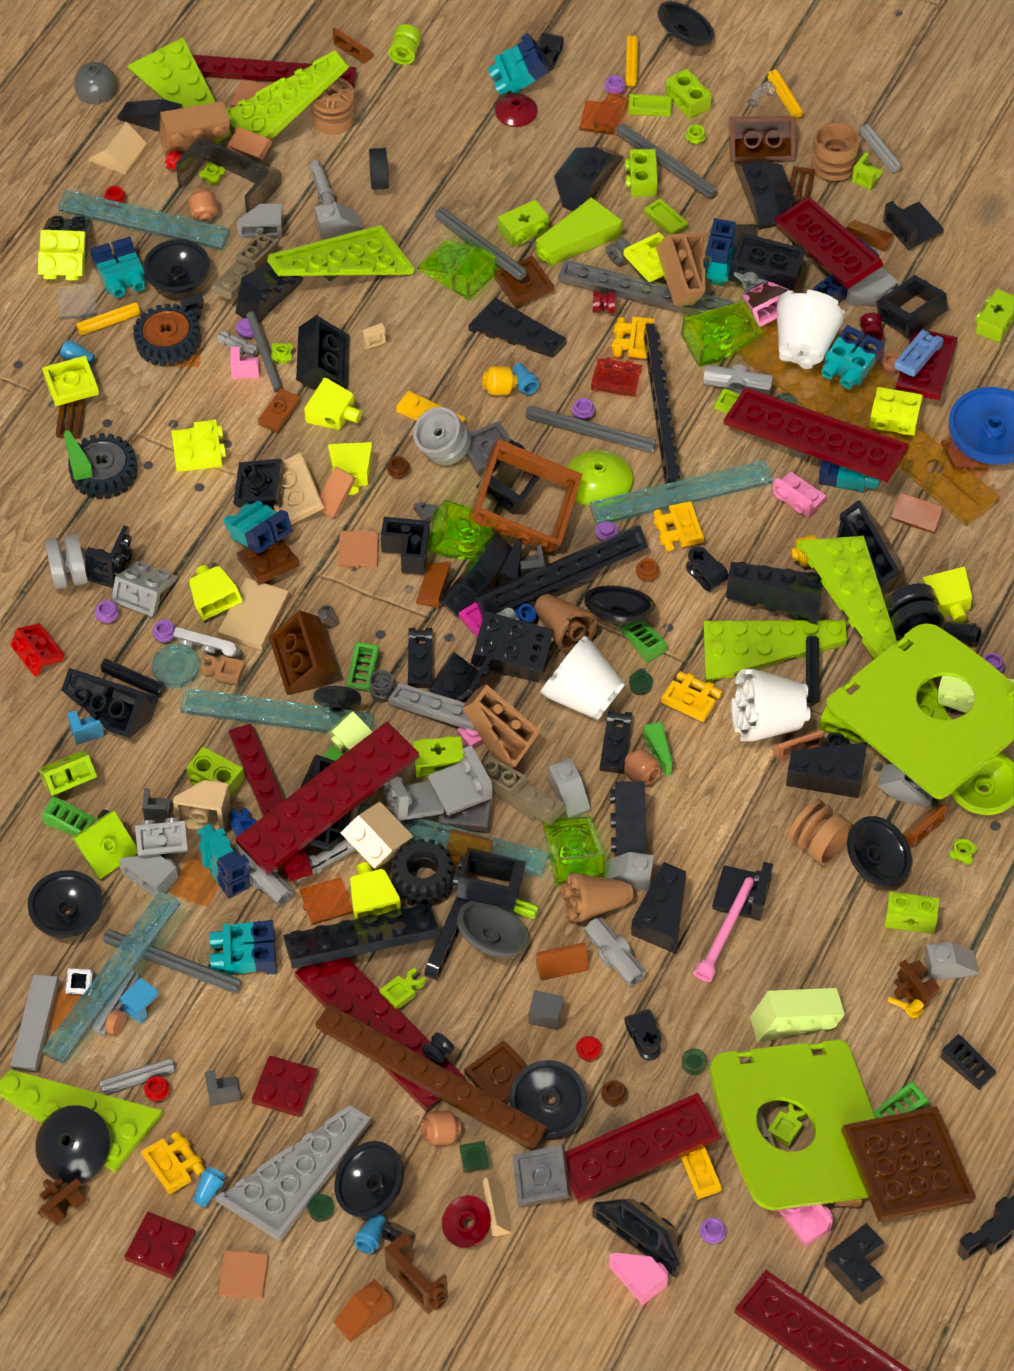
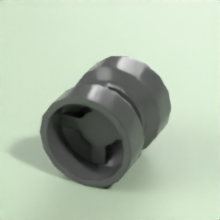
M386 670L375 671L369 679L371 698L379 703L388 702L390 695L394 691L393 677Z

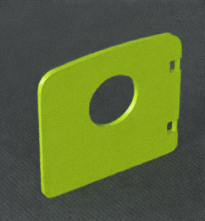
M921 624L911 629L901 640L890 646L854 675L848 683L833 692L826 700L827 709L936 799L947 797L1014 741V684L968 646L932 624ZM906 642L912 644L905 652L900 649ZM952 676L963 680L971 687L975 700L971 709L963 716L953 720H938L926 715L918 706L916 696L920 687L932 678ZM853 685L857 686L859 689L850 695L846 692Z
M830 1040L813 1044L803 1043L757 1048L741 1052L730 1051L717 1054L712 1059L709 1066V1075L719 1114L741 1175L752 1199L759 1206L768 1210H780L868 1198L841 1129L846 1124L875 1119V1115L851 1050L846 1042ZM822 1049L824 1055L813 1056L811 1050ZM750 1057L752 1063L741 1064L739 1058ZM774 1100L787 1101L797 1105L808 1115L813 1124L814 1138L812 1143L807 1148L795 1152L780 1150L772 1146L763 1138L758 1129L756 1121L758 1109L765 1103Z

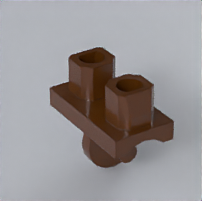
M904 960L899 963L900 970L897 973L899 978L894 981L897 985L894 995L898 999L905 997L908 1002L918 999L924 1004L922 1009H925L929 1006L930 999L939 993V986L934 979L924 983L919 979L926 974L925 966L920 960L910 964Z
M60 1178L54 1183L49 1179H45L42 1182L45 1190L39 1196L42 1200L47 1199L50 1195L53 1198L45 1203L37 1213L41 1218L46 1216L56 1226L67 1216L59 1206L60 1203L66 1199L74 1210L86 1201L84 1194L79 1189L81 1183L78 1179L73 1180L60 1192L58 1189L64 1185Z

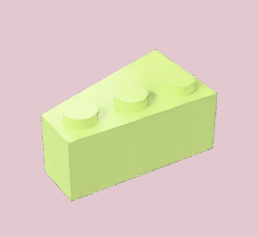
M352 711L346 714L326 735L338 749H342L346 753L371 734L372 731Z
M837 988L768 991L751 1014L750 1019L757 1043L835 1028L845 1013Z

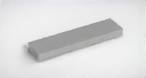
M402 683L397 684L388 699V703L391 706L472 731L476 730L462 709L466 704L464 702Z
M33 975L10 1065L13 1070L34 1072L38 1070L60 982L57 976Z

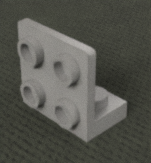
M136 561L115 577L111 601L154 617L157 614L161 593L177 581V576L170 574L167 570L151 567L146 562Z
M472 745L463 748V759L460 760V763L428 776V780L447 815L455 814L492 799V781Z
M396 775L383 785V794L398 821L426 816L431 817L444 813V807L440 803L430 782L404 785L402 777Z
M180 818L165 819V823L155 824V820L141 821V825L135 826L138 857L188 852L187 827L185 821H180Z

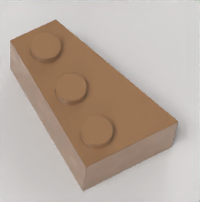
M223 101L160 112V141L165 157H167L170 151L178 150L182 153L229 135L230 121Z
M705 232L667 234L656 247L674 306L694 305L705 293V268H703V258L705 257L703 240L705 239Z
M487 684L475 690L462 708L493 758L511 768L516 767L541 732Z

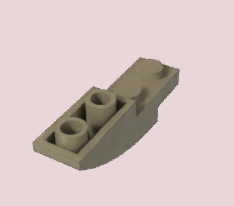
M258 233L236 255V262L213 284L212 292L232 300L239 294L241 278L268 263V255L274 253L278 240Z
M492 756L482 764L492 781L493 792L529 819L535 821L538 818L551 826L566 810L565 803L528 783L527 776Z

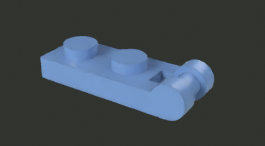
M924 329L921 330L895 361L894 369L915 377L935 351L941 348L944 339L940 336L934 337Z

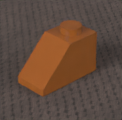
M374 1279L352 1296L334 1320V1324L351 1343L393 1311L392 1298Z

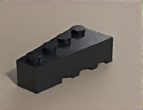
M731 561L726 598L752 606L759 603L764 605L769 611L776 612L779 609L789 612V617L796 619L799 616L809 618V623L817 625L823 590L822 578L815 572L794 571L793 569H780L767 565L760 566Z

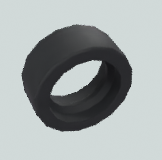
M370 148L371 189H388L386 148Z

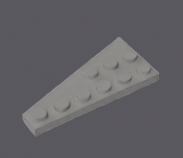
M347 1106L324 1122L322 1127L302 1137V1140L293 1147L290 1145L258 1167L255 1173L246 1179L242 1178L236 1182L235 1186L227 1192L217 1195L215 1197L216 1202L280 1242L370 1125L371 1118L354 1107Z

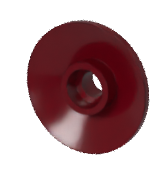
M510 94L497 102L495 115L506 126L523 127L533 122L536 118L537 105L533 99L526 95Z
M464 1195L454 1199L443 1213L442 1230L444 1236L451 1244L457 1247H474L481 1243L490 1231V1209L483 1200L476 1196ZM471 1219H473V1224H472V1226H471L470 1228H468V1227H467L468 1221L471 1220Z

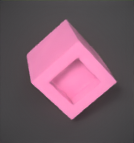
M231 347L232 379L259 378V358H241L240 347Z

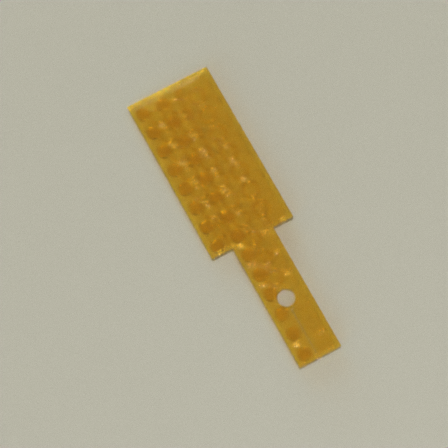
M777 319L759 328L754 323L752 326L756 330L757 338L753 328V336H751L750 327L747 342L748 328L736 336L737 339L730 348L759 373L774 375L772 385L794 404L908 443L909 450L898 468L965 526H968L999 502L1000 496L917 425L915 435H903L897 432L869 428L877 387L895 390L897 383L876 364L871 368L860 386L855 384L848 390L840 384V376L835 375L830 380L822 376L825 356L820 363L814 364L811 369L802 368L799 364L791 361L781 360L778 349ZM838 332L833 342L831 343L828 351H830L831 347L833 346L837 338L840 336ZM931 462H937L942 465L943 471L941 473L936 471L930 473L927 471L926 465Z

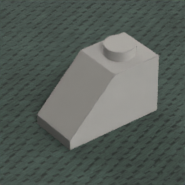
M336 202L314 207L315 223L321 240L363 230L357 211Z
M259 204L237 220L238 237L254 238L258 233H262L271 238H282V204Z
M881 267L848 289L846 303L853 306L877 307V301L897 288L899 281Z
M571 758L548 766V783L556 798L565 803L566 810L564 813L567 819L570 820L590 812L591 809L581 777Z
M893 763L883 766L878 787L895 800L923 807L931 806L933 797Z
M628 852L604 861L602 877L630 883L632 889L648 891L651 886L654 855Z
M160 855L124 857L119 861L121 873L157 899H160L178 880L176 864L171 859H164Z
M953 942L926 945L924 963L928 980L934 979L937 981L979 974L973 950Z

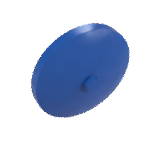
M982 387L965 393L954 403L949 415L948 430L953 443L962 453L976 461L987 464L999 465L1014 462V391L1000 387Z

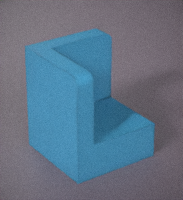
M76 710L67 713L69 726L76 745L104 737L100 720H96L92 716L79 720Z
M139 978L120 997L122 1010L141 1024L148 1018L146 1007L159 995L158 990L142 978Z

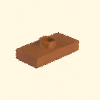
M280 388L259 417L258 425L278 433L301 402L300 396Z

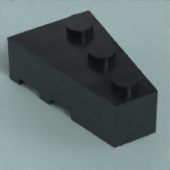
M269 263L264 264L241 278L235 313L244 319L247 318V313L253 311L259 323L301 284L303 276H278Z
M867 742L792 750L786 786L858 798Z
M645 781L615 782L614 789H610V804H614V813H610V827L615 828V837H611V852H616V857L628 852L646 854Z
M663 862L634 915L631 926L632 936L674 954H677L686 882L685 870Z

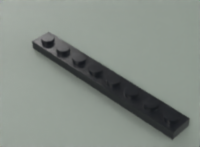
M655 323L645 325L643 339L665 488H675L676 479H680V467L675 464L677 447L672 444V440H674V427H670L669 421H671V408H667L666 403L669 400V393L667 388L664 389V383L666 382L665 370H661L663 353L658 350V346H660V333L656 332Z
M641 526L631 527L475 596L482 619L485 611L496 614L506 608L515 607L648 548Z

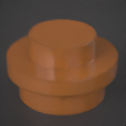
M644 558L637 564L636 574L642 580H653L659 574V566L653 559Z

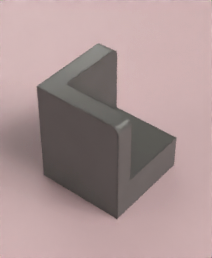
M537 545V555L520 557L519 569L521 576L545 566L542 545Z
M144 788L142 805L144 821L155 820V824L165 823V819L170 818L171 798H151L150 789Z
M535 990L529 1009V1024L558 1030L564 997Z
M215 1070L205 1072L210 1106L241 1101L236 1076L216 1080Z

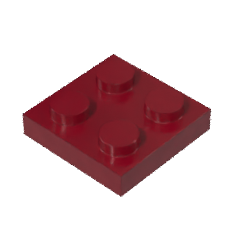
M269 1055L253 1094L252 1104L301 1118L318 1070Z
M147 1211L124 1256L125 1261L173 1279L196 1235L195 1230Z

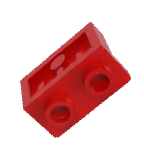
M40 623L16 628L11 647L34 676L40 675L43 666L63 661L65 654Z

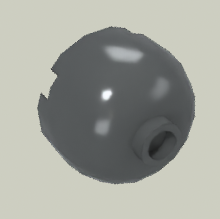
M87 63L75 75V92L78 98L87 104L97 105L105 99L109 101L116 94L117 83L114 72L103 63Z

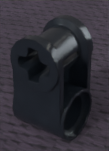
M542 32L538 46L549 71H552L561 54L564 37Z
M698 546L689 550V561L686 564V571L700 583L703 589L711 592L728 579L727 569L705 548Z
M646 1009L625 1016L626 1029L640 1057L649 1061L658 1058L661 1053V1034L656 1026L651 1010Z

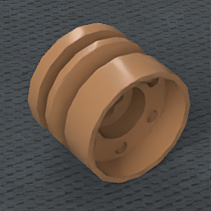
M337 78L310 103L311 121L319 132L337 135L348 131L354 125L356 118L354 90L348 81Z
M828 123L816 130L811 165L818 176L826 180L838 181L853 175V168L857 164L860 141L857 131L842 123Z
M815 799L795 819L788 833V839L793 844H797L801 850L808 848L809 856L821 865H825L844 847L853 824L841 814L833 816V809L830 806H826L820 799Z

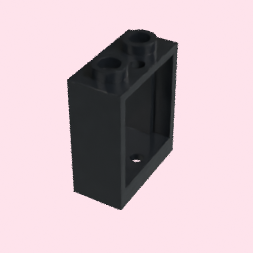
M914 275L878 300L877 311L883 322L911 337L948 311L947 295L943 290ZM916 295L927 301L912 313H908L900 308V306Z
M512 439L508 442L525 450L523 445ZM496 460L493 472L501 463V460ZM530 473L533 477L520 495H518L492 475L486 495L513 514L540 477Z
M468 848L466 856L460 857L458 870L455 872L453 886H457L455 897L514 910L523 880L526 861ZM469 872L510 882L508 886L470 878L468 875Z

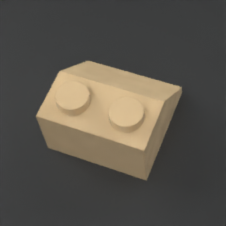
M203 780L174 797L175 817L180 818V821H185L187 828L199 830L208 824H212L216 831L221 828L226 831L229 820L228 815L231 810L228 784L218 780Z
M381 802L358 815L341 832L376 870L382 869L394 857L396 851H400L402 845L406 846L414 838Z

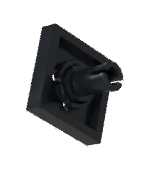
M282 459L239 462L233 502L236 507H242L246 503L253 504L257 500L261 501L263 505L279 504L284 461Z

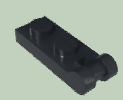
M409 628L408 686L430 688L432 685V628H425V630ZM416 639H425V643H416Z
M608 710L599 771L624 774V760L627 754L632 712L621 714L616 713V710ZM614 722L623 723V727H615Z

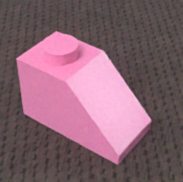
M612 1253L609 1256V1267L642 1305L667 1287L668 1271L662 1263H656L652 1257L623 1253Z

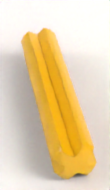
M635 35L627 37L625 84L628 87H635L637 85L638 37Z
M776 69L769 71L768 79L790 115L795 116V119L801 118L803 110L779 71Z
M134 302L86 319L76 324L77 331L80 335H84L140 314V308Z

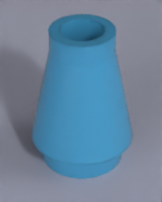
M66 340L60 351V357L64 358V361L86 356L89 366L92 365L95 354L89 352L74 340Z
M522 363L514 365L512 372L517 376L519 391L526 395L535 393L539 388L538 377Z
M207 1166L206 1170L201 1172L192 1201L206 1208L209 1201L225 1184L224 1179L226 1176L217 1169Z
M379 1214L371 1217L357 1232L354 1245L358 1250L371 1254L374 1250L378 1249L383 1231L382 1226L386 1223L384 1216Z

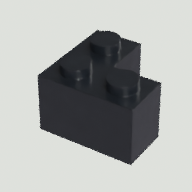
M384 517L381 530V551L401 553V573L425 575L431 538L430 521Z
M867 1223L826 1254L824 1265L859 1305L880 1289L882 1276L870 1263L881 1256L884 1241Z

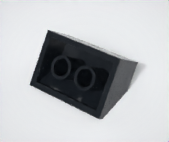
M315 315L299 326L296 380L312 390H316L322 380L327 378L347 389L350 335L318 315Z

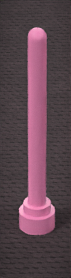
M747 877L706 959L697 964L693 974L698 979L704 982L712 981L716 973L714 963L754 885L753 878Z

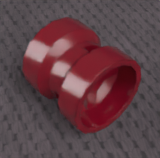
M594 290L592 312L600 313L601 311H606L609 314H615L616 292L602 293L601 291Z
M874 312L862 315L859 322L862 329L861 332L865 333L864 338L866 335L882 341L884 332L881 327V316Z

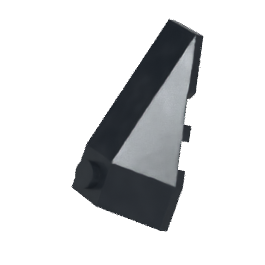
M72 668L68 669L61 689L76 704L89 712L90 716L100 720L101 724L109 732L131 738L151 721L159 697Z

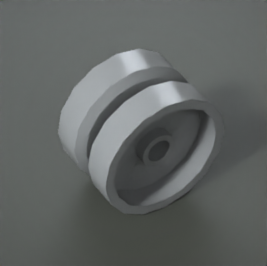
M435 407L424 412L414 426L413 438L415 444L435 464L441 466L452 465L460 461L467 454L471 445L469 428L448 408Z
M77 533L65 535V551H61L59 540L56 537L45 539V547L55 590L67 588L68 579L66 573L69 572L75 586L88 584L85 572V557L82 547L80 548Z

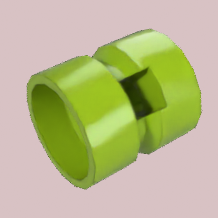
M409 24L397 26L388 50L389 57L398 64L406 65L412 63L421 40L420 31Z

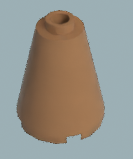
M545 594L537 599L534 608L536 614L546 628L554 630L552 638L562 651L570 653L583 636L590 640L596 632L597 621L590 611L551 594Z

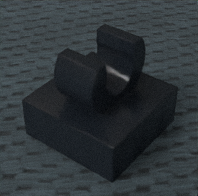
M201 293L180 299V308L182 306L186 307L187 311L191 310L197 320L201 319L200 309H203L204 305Z

